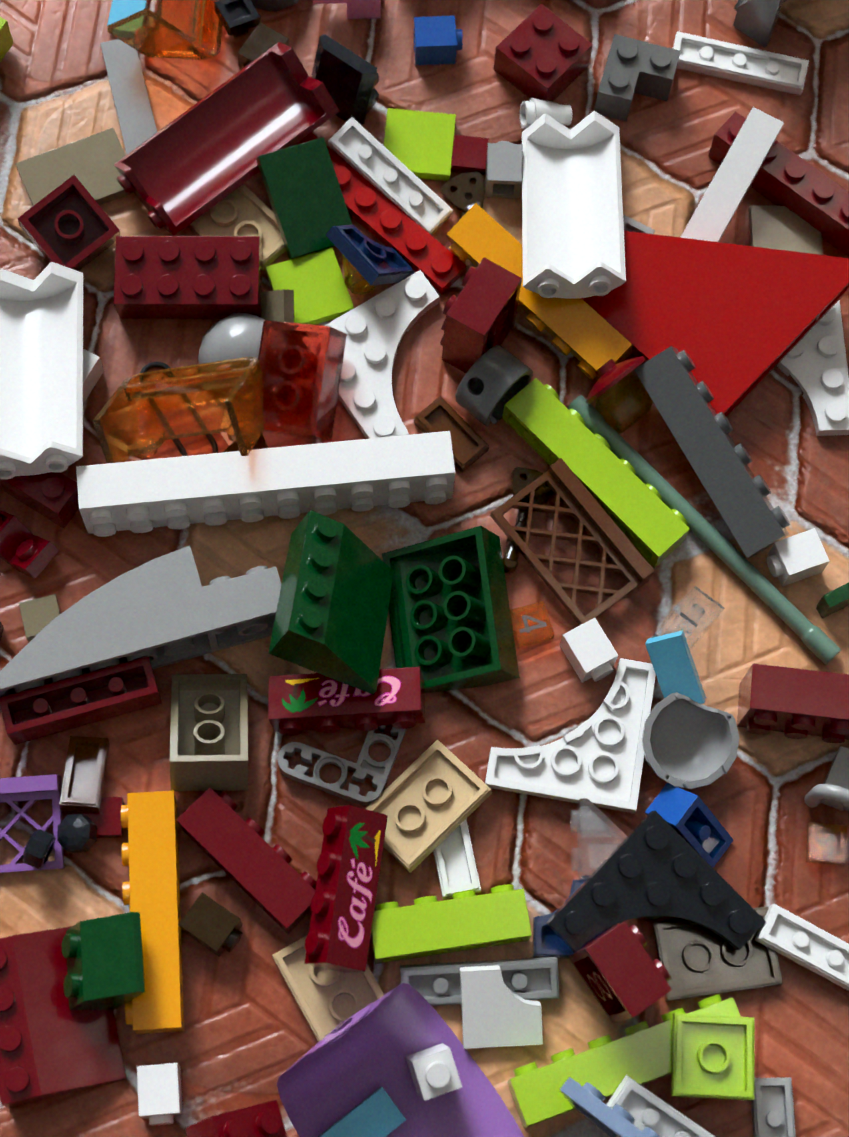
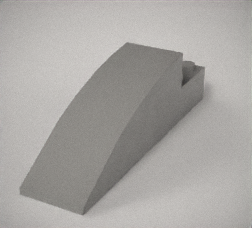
M190 545L144 563L83 597L50 621L0 671V697L149 656L152 668L155 669L272 636L281 590V581L277 567L257 566L249 569L246 575L232 579L230 576L218 577L211 580L209 585L202 587Z

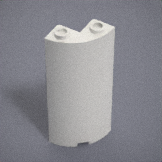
M593 111L570 130L544 113L522 132L523 287L538 293L543 298L576 299L604 296L626 282L619 127L596 111Z
M50 262L34 280L1 269L0 479H11L15 476L39 475L49 472H63L68 469L69 465L83 457V273L54 262Z

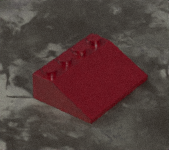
M71 927L0 938V1101L4 1107L13 1108L127 1079L114 1011L69 1010V998H66L64 994V979L68 972L67 958H64L62 954V940L66 931Z

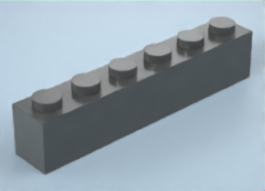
M670 346L635 368L634 371L745 556L751 558L772 546L774 542L789 536L790 534L786 527L790 525V522L780 506L773 508L767 498V495L771 493L767 483L760 474L756 477L753 475L747 465L752 462V459L741 443L735 445L729 435L733 428L724 413L720 412L717 414L710 404L714 400V396L704 381L698 383L691 371L696 367L685 350L679 352L677 348Z

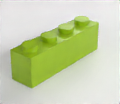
M507 884L492 887L491 894L476 896L475 890H466L453 893V899L437 901V896H426L414 899V905L399 907L398 902H386L375 905L376 911H374L371 930L375 964L529 941L532 934L524 889L514 890V885Z

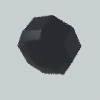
M82 814L67 815L58 825L57 841L66 851L72 853L87 852L97 841V826L88 816Z
M41 829L35 831L25 845L23 853L24 863L37 869L43 868L53 850L56 841L55 835Z

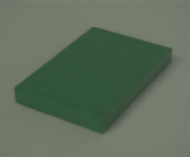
M324 137L258 156L256 161L289 260L334 247L335 245L326 236L332 226L352 225Z

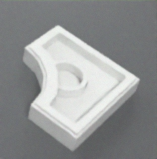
M499 965L460 967L464 1049L543 1045L542 1007L540 1002L525 1000L511 992L503 981Z

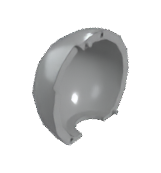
M233 313L213 323L202 338L198 361L201 375L209 384L210 389L225 398L247 400L261 397L278 386L287 374L290 354L284 335L273 324L252 314Z
M675 692L654 706L644 722L641 742L645 759L658 777L673 786L694 789L710 785L722 775L727 774L737 757L740 738L736 720L732 714L693 701L690 697Z

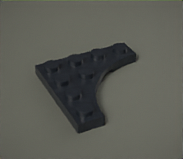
M654 810L642 820L546 924L572 951L577 952L591 938L615 924L645 916H671L695 922L723 938L734 949L741 950L766 921Z

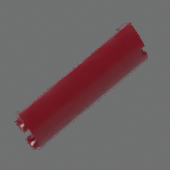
M278 42L115 163L114 166L120 173V176L116 179L128 195L134 192L149 211L147 216L157 230L160 231L165 228L175 236L259 173L260 170L256 161L258 156L296 145L340 111L324 83L309 77L293 48Z

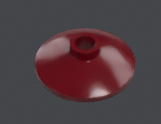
M643 356L634 357L618 364L613 359H610L595 371L599 379L590 390L585 402L588 405L591 404L646 359Z

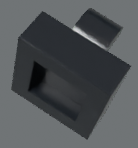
M218 0L214 2V11L229 36L233 35L234 38L245 35L248 33V29L256 27L260 23L261 17L251 0Z

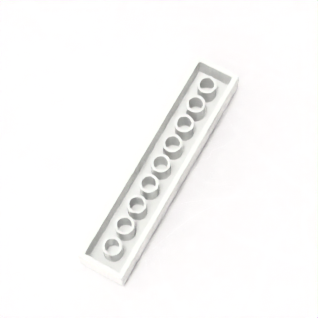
M450 431L76 466L79 511L88 534L94 533L96 536L106 537L122 530L146 533L152 531L153 527L168 526L170 529H184L189 527L190 524L204 522L209 526H218L225 524L227 520L242 519L244 522H257L266 516L276 515L283 519H290L300 516V513H307L310 510L321 515H330L337 512V509L352 508L353 511L362 512L371 510L374 506L378 505L402 508L408 506L410 502L425 501L426 504L432 505L440 504L453 496L455 466Z

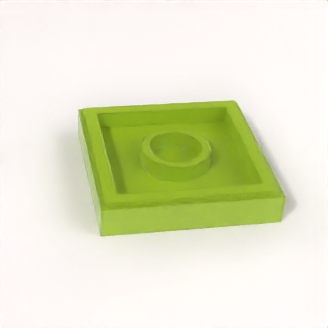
M387 108L384 147L418 178L449 181L456 114Z
M333 247L265 267L272 291L282 289L294 290V326L285 327L287 333L337 319L354 309Z
M674 1013L672 1015L671 1097L753 1101L754 1017Z

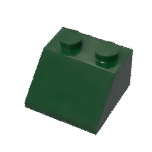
M140 912L80 921L66 931L62 940V954L64 958H67L68 974H66L64 979V994L66 998H69V1010H115L145 992Z

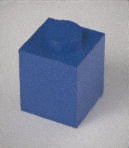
M455 16L414 17L415 65L456 64L457 50H463L462 29H456Z

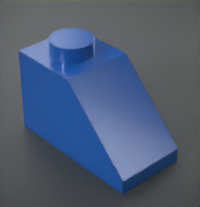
M666 783L645 811L646 815H648L651 811L655 810L712 868L734 840L698 795Z

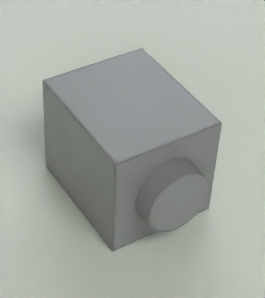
M509 141L488 143L485 197L520 198L523 144H513Z

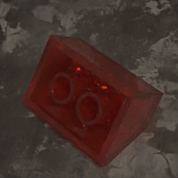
M264 320L248 428L298 438L332 441L347 334L331 326Z

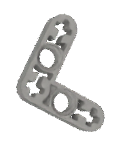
M378 726L377 729L384 733L386 726ZM392 727L391 736H397V740H393L386 734L375 733L377 729L368 731L356 763L303 743H287L278 753L279 770L289 779L353 803L368 806L378 799L384 791L407 729ZM375 743H384L389 747L391 753L388 759L382 762L371 759L368 752ZM295 752L301 753V760L312 765L313 757L318 758L314 765L313 777L306 776L309 773V768L303 765H296L294 770L290 769L289 762L285 757H293ZM328 764L338 766L342 773L340 779L332 784L325 783L319 776L322 767ZM348 770L354 772L352 780L364 783L366 778L371 779L372 787L376 791H368L366 796L360 795V787L349 783L348 791L342 789L347 782Z

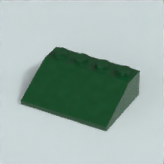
M310 510L292 532L268 654L373 695L377 691L394 571L345 524Z
M482 526L382 553L383 562L394 571L389 615L396 668L420 667L425 683V693L483 687L520 678L500 536Z

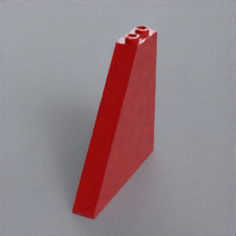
M624 231L626 282L604 296H591L582 299L632 344V354L635 357L643 356L646 359L642 363L650 360L670 346L677 348L679 352L685 350L696 367L691 371L698 383L704 381L714 396V400L710 404L717 414L723 412L727 418L849 290V258Z

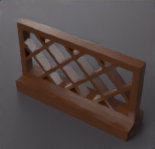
M562 458L553 463L547 472L490 514L496 524L579 625L593 618H598L633 590L639 589L649 581L655 571ZM547 484L556 495L555 506L533 504L535 491ZM530 496L529 503L522 502L524 499ZM560 501L566 508L559 507ZM512 508L528 510L526 528L511 526L503 515ZM532 512L554 514L552 531L532 529ZM558 514L573 516L579 523L578 534L557 532ZM583 529L589 536L582 535ZM518 534L525 535V541ZM530 536L551 538L549 556L534 554L529 548ZM556 539L577 542L575 559L554 557ZM582 542L596 544L602 551L601 563L580 560ZM606 557L612 564H606ZM541 562L548 563V569ZM553 564L574 566L572 584L558 583L553 578ZM579 567L600 570L598 588L577 585ZM605 571L619 572L628 584L619 591L603 589ZM565 591H571V598ZM576 592L597 595L596 608L586 616L575 604ZM602 595L611 596L602 603Z

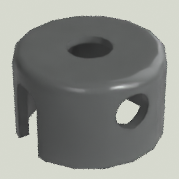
M496 345L481 355L465 374L455 393L456 402L486 427L491 422L496 424L503 417L505 404L530 383L533 370L503 346Z

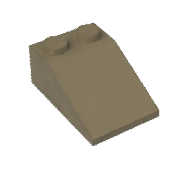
M247 674L172 675L170 723L171 791H206L209 787L213 791L248 790Z

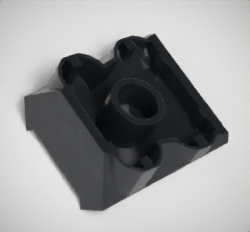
M326 34L321 35L311 77L324 83L340 111L336 116L345 122L353 117L358 123L363 125L366 114L379 100V94L374 88L379 82L377 68Z

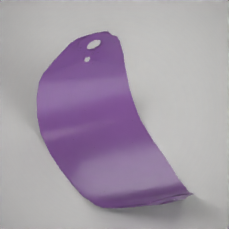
M401 983L372 1004L370 1003L343 1021L340 1027L336 1026L280 1075L277 1081L281 1102L299 1137H318L380 1087H383L406 1118L405 1122L386 1137H524L500 1095L468 1051L464 1049L462 1043L437 1011L409 983ZM443 1043L451 1050L462 1087L424 1101L417 1095L405 1056Z

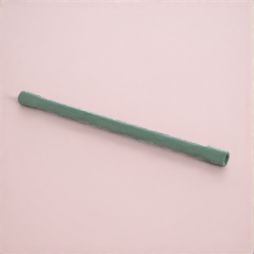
M582 395L574 399L568 406V409L576 410L584 419L585 426L594 435L597 433L604 437L610 446V450L619 459L627 460L635 469L636 476L645 485L648 483L655 487L660 493L662 501L671 510L676 509L685 517L690 530L801 638L802 643L814 655L827 665L841 651L819 627L813 625L605 421L604 416L591 404L588 405Z

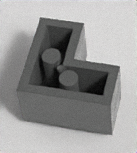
M614 34L594 111L602 116L627 122L634 93L668 101L681 51Z

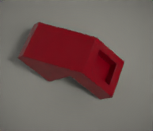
M0 510V558L17 571L35 579L59 550L50 541L33 535L14 515Z

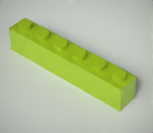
M535 378L505 404L502 419L550 466L562 458L645 560L655 568L685 541L690 530L687 526V520L678 510H671L662 501L661 495L655 487L648 483L645 485L636 476L633 466L627 460L619 459L610 450V446L604 437L597 433L594 435L585 426L584 419L576 410H569L560 402L559 395L550 385H543Z
M720 994L699 1001L700 1009L688 1013L741 1017L734 998L731 997L722 1001ZM679 1008L662 1015L663 1023L650 1028L647 1021L624 1029L627 1036L612 1041L610 1035H606L588 1042L590 1050L575 1055L573 1048L554 1054L550 1056L553 1063L538 1068L536 1062H532L514 1069L515 1077L509 1079L507 1083L523 1128L575 1110L559 1090L569 1077L581 1086L589 1082L607 1098L614 1094L626 1075L642 1085L672 1074V1015L674 1013L685 1014L684 1009Z

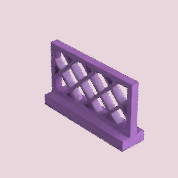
M54 774L0 778V803L7 802L18 812L4 829L0 827V841L5 838L20 851L10 864L0 865V873L64 868V848L57 841L58 825L62 822V811L59 806L62 776ZM52 799L53 815L41 827L26 812L37 800ZM28 801L22 809L14 802ZM22 817L37 830L46 831L53 824V833L56 838L54 844L55 861L46 862L41 869L26 863L17 864L23 857L24 848L7 833Z

